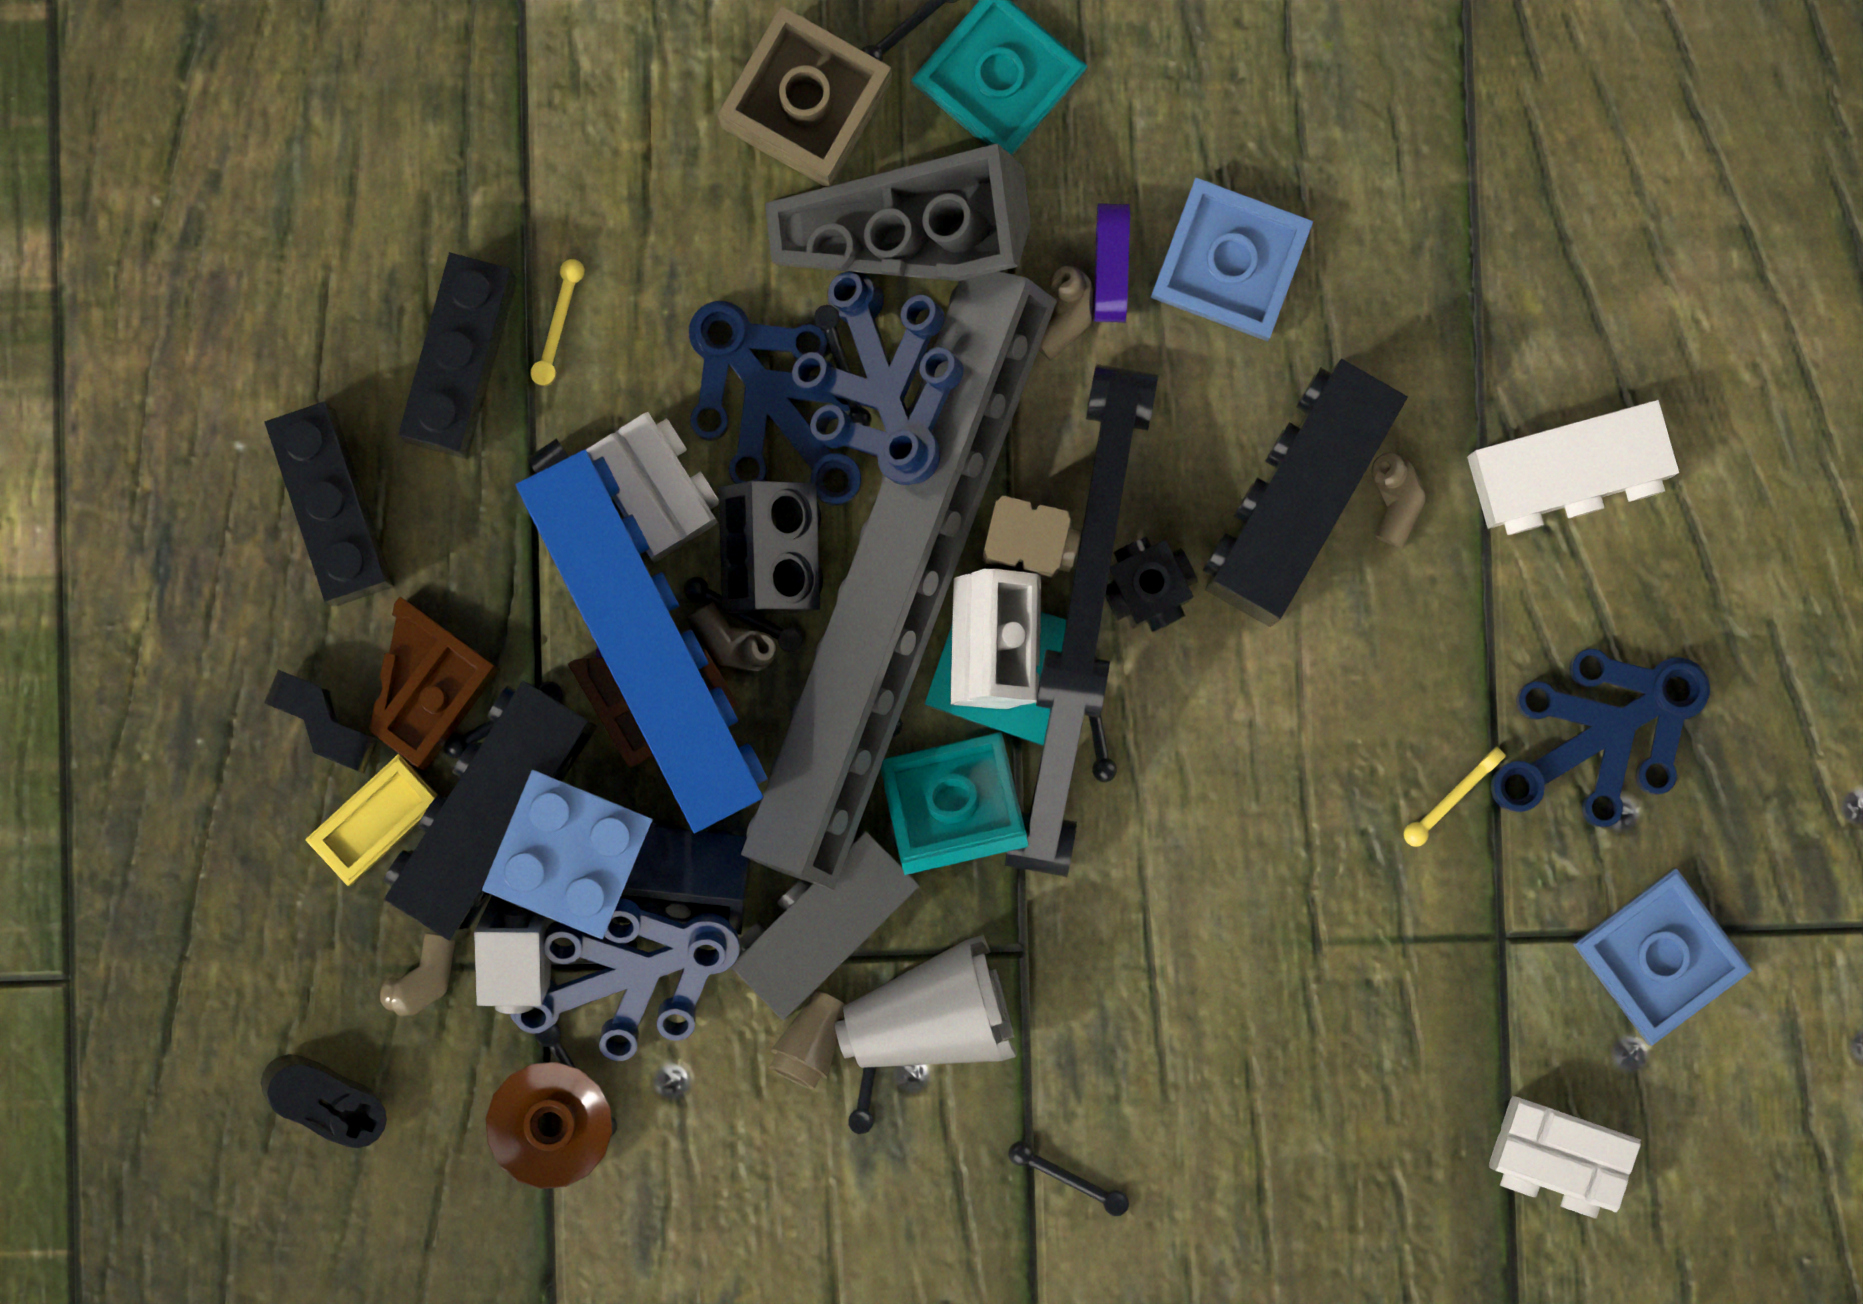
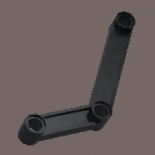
M1096 364L1086 419L1098 421L1101 424L1062 650L1060 652L1046 649L1038 688L1036 706L1050 709L1031 810L1030 813L1021 812L1029 847L1008 851L1006 853L1005 866L1064 877L1068 876L1077 822L1064 820L1063 817L1084 715L1100 718L1110 661L1095 658L1133 429L1148 431L1158 375L1101 364Z

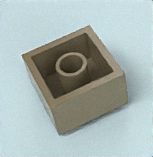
M781 5L718 113L721 128L817 183L830 187L833 185L892 82L891 67Z

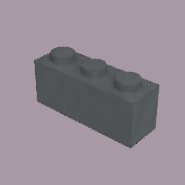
M865 832L858 840L853 839L835 889L831 890L800 879L777 902L785 912L768 929L757 921L739 939V957L731 968L784 1021L920 886L909 874L904 875L903 868Z

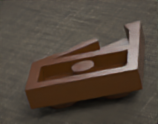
M400 596L393 607L392 616L396 617L389 654L384 653L380 674L382 692L375 701L369 731L416 767L425 771L500 669Z

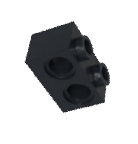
M749 481L718 487L722 613L791 614L820 610L823 573L819 566L818 530L821 524V510L817 503L816 483ZM771 508L774 509L776 514V526H774L771 519ZM774 570L778 577V589L775 588L773 583Z

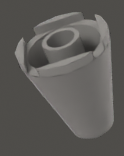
M984 935L964 940L843 1006L844 1019L835 1022V1030L844 1058L855 1056L859 1067L865 1068L994 1062L1016 1057V1048L1009 1040H1006L1014 1038L1013 1029L997 970L988 969L985 954L990 953V949Z

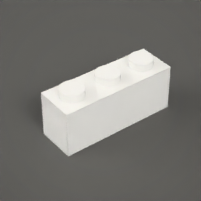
M1659 400L1475 450L1467 457L1487 528L1505 525L1507 535L1543 526L1544 522L1541 514L1565 508L1568 519L1604 509L1602 497L1626 491L1628 502L1665 492L1663 480H1667L1679 473Z

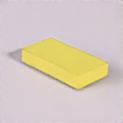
M398 754L305 840L347 886H351L419 824L427 808L438 794L402 755Z

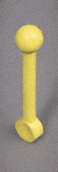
M568 259L560 267L563 283L541 361L536 362L531 368L532 380L540 386L551 385L556 379L557 372L553 366L554 357L575 283L583 278L585 272L583 264L576 259Z
M1498 746L1486 755L1479 765L1420 822H1412L1406 826L1404 839L1409 845L1418 847L1425 844L1429 836L1428 831L1505 758L1506 755Z

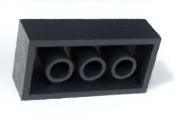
M1342 358L1331 372L1320 367L1296 408L1306 413L1299 427L1289 422L1286 428L1282 430L1265 460L1266 463L1275 467L1268 481L1265 482L1257 477L1234 514V517L1243 521L1237 535L1233 537L1225 533L1206 562L1202 571L1213 577L1205 590L1268 627L1281 620L1408 396Z
M522 680L517 690L506 686L487 716L489 720L495 723L483 743L472 740L466 747L453 769V773L461 777L449 797H442L439 794L435 797L418 824V827L426 832L414 851L410 850L408 852L403 849L383 882L391 886L384 898L385 901L449 941L464 939L491 894L482 891V888L532 769L563 782L598 727Z

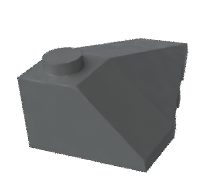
M998 143L765 203L771 259L774 264L780 266L961 281L1018 267L1031 227L1024 167Z

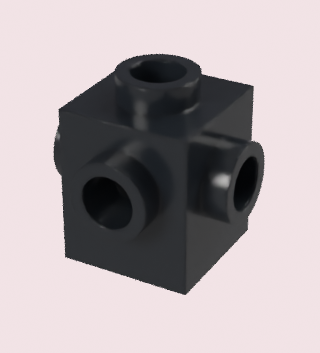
M1146 536L1113 552L1118 563L1110 566L1108 576L1110 583L1107 584L1105 598L1118 621L1127 617L1132 629L1147 623L1151 632H1155L1186 616L1181 606L1190 602L1194 597L1189 586L1197 583L1198 580L1182 548L1172 552L1166 540L1152 546ZM1152 570L1161 575L1163 579L1161 591L1149 594L1142 590L1139 578L1145 571Z

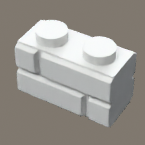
M649 412L643 413L619 428L615 433L608 435L586 450L591 461L602 456L604 457L620 488V493L612 496L624 517L633 514L650 547L646 552L654 563L718 523L711 509L719 505V499L701 471L689 477L677 456L687 451L667 418L656 425Z
M982 569L954 578L951 704L1009 709L1036 702L1039 688V674L1036 672V666L1040 662L1041 575L1000 569Z
M1512 1096L1489 1162V1168L1503 1173L1500 1186L1535 1198L1540 1186L1564 1194L1561 1207L1597 1219L1600 1207L1616 1213L1620 1208L1628 1184V1177L1632 1172L1641 1145V1139Z

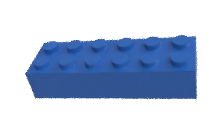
M586 449L515 484L693 833L695 834L763 799L764 797L757 785L768 778L751 745L746 743L739 748L737 747L728 727L737 723L738 719L721 687L719 688L718 686L710 691L708 690L699 669L709 663L693 631L689 629L680 634L669 612L679 607V604L664 574L660 572L651 577L640 554L649 550L650 547L633 514L623 519L620 518L610 498L620 493V488L604 457L602 456L591 461Z

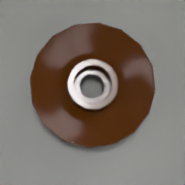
M560 1062L531 1064L509 1075L493 1094L486 1115L487 1143L498 1165L516 1181L539 1189L567 1187L588 1176L605 1157L613 1133L611 1107L600 1085L581 1069ZM546 1112L557 1113L563 1121L562 1130L556 1136H548L540 1129V1118Z

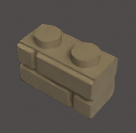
M1002 495L995 502L982 561H984L985 568L1009 571L1019 569L1021 572L1041 575L1042 582L1049 583L1056 577L1058 570L1070 573L1081 530L1069 528L1071 518H1069L1068 511L1039 505L1036 510H1033L1031 503L1028 501Z

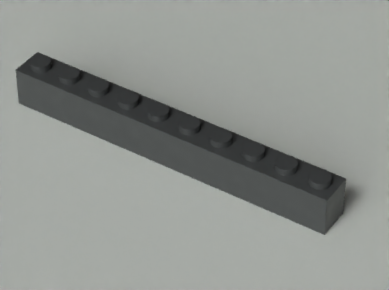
M997 271L961 280L951 293L949 310L937 341L931 349L937 347L948 349L961 360L964 372L958 385L950 390L932 431L939 444V465L929 479L919 484L900 485L888 479L884 474L882 476L880 491L870 517L861 529L860 543L848 575L839 587L837 604L825 635L817 645L815 661L802 695L794 705L792 722L779 755L772 763L770 779L763 795L764 798L761 800L758 811L748 826L747 840L741 855L768 868L831 890L835 889L1057 302L1056 299L1028 278ZM948 361L938 365L935 370V377H939L946 372L949 364ZM923 378L914 401L907 409L909 416L927 383ZM912 444L904 449L900 459H904L910 454Z

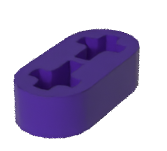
M1098 203L1094 322L1126 323L1130 235L1129 204Z

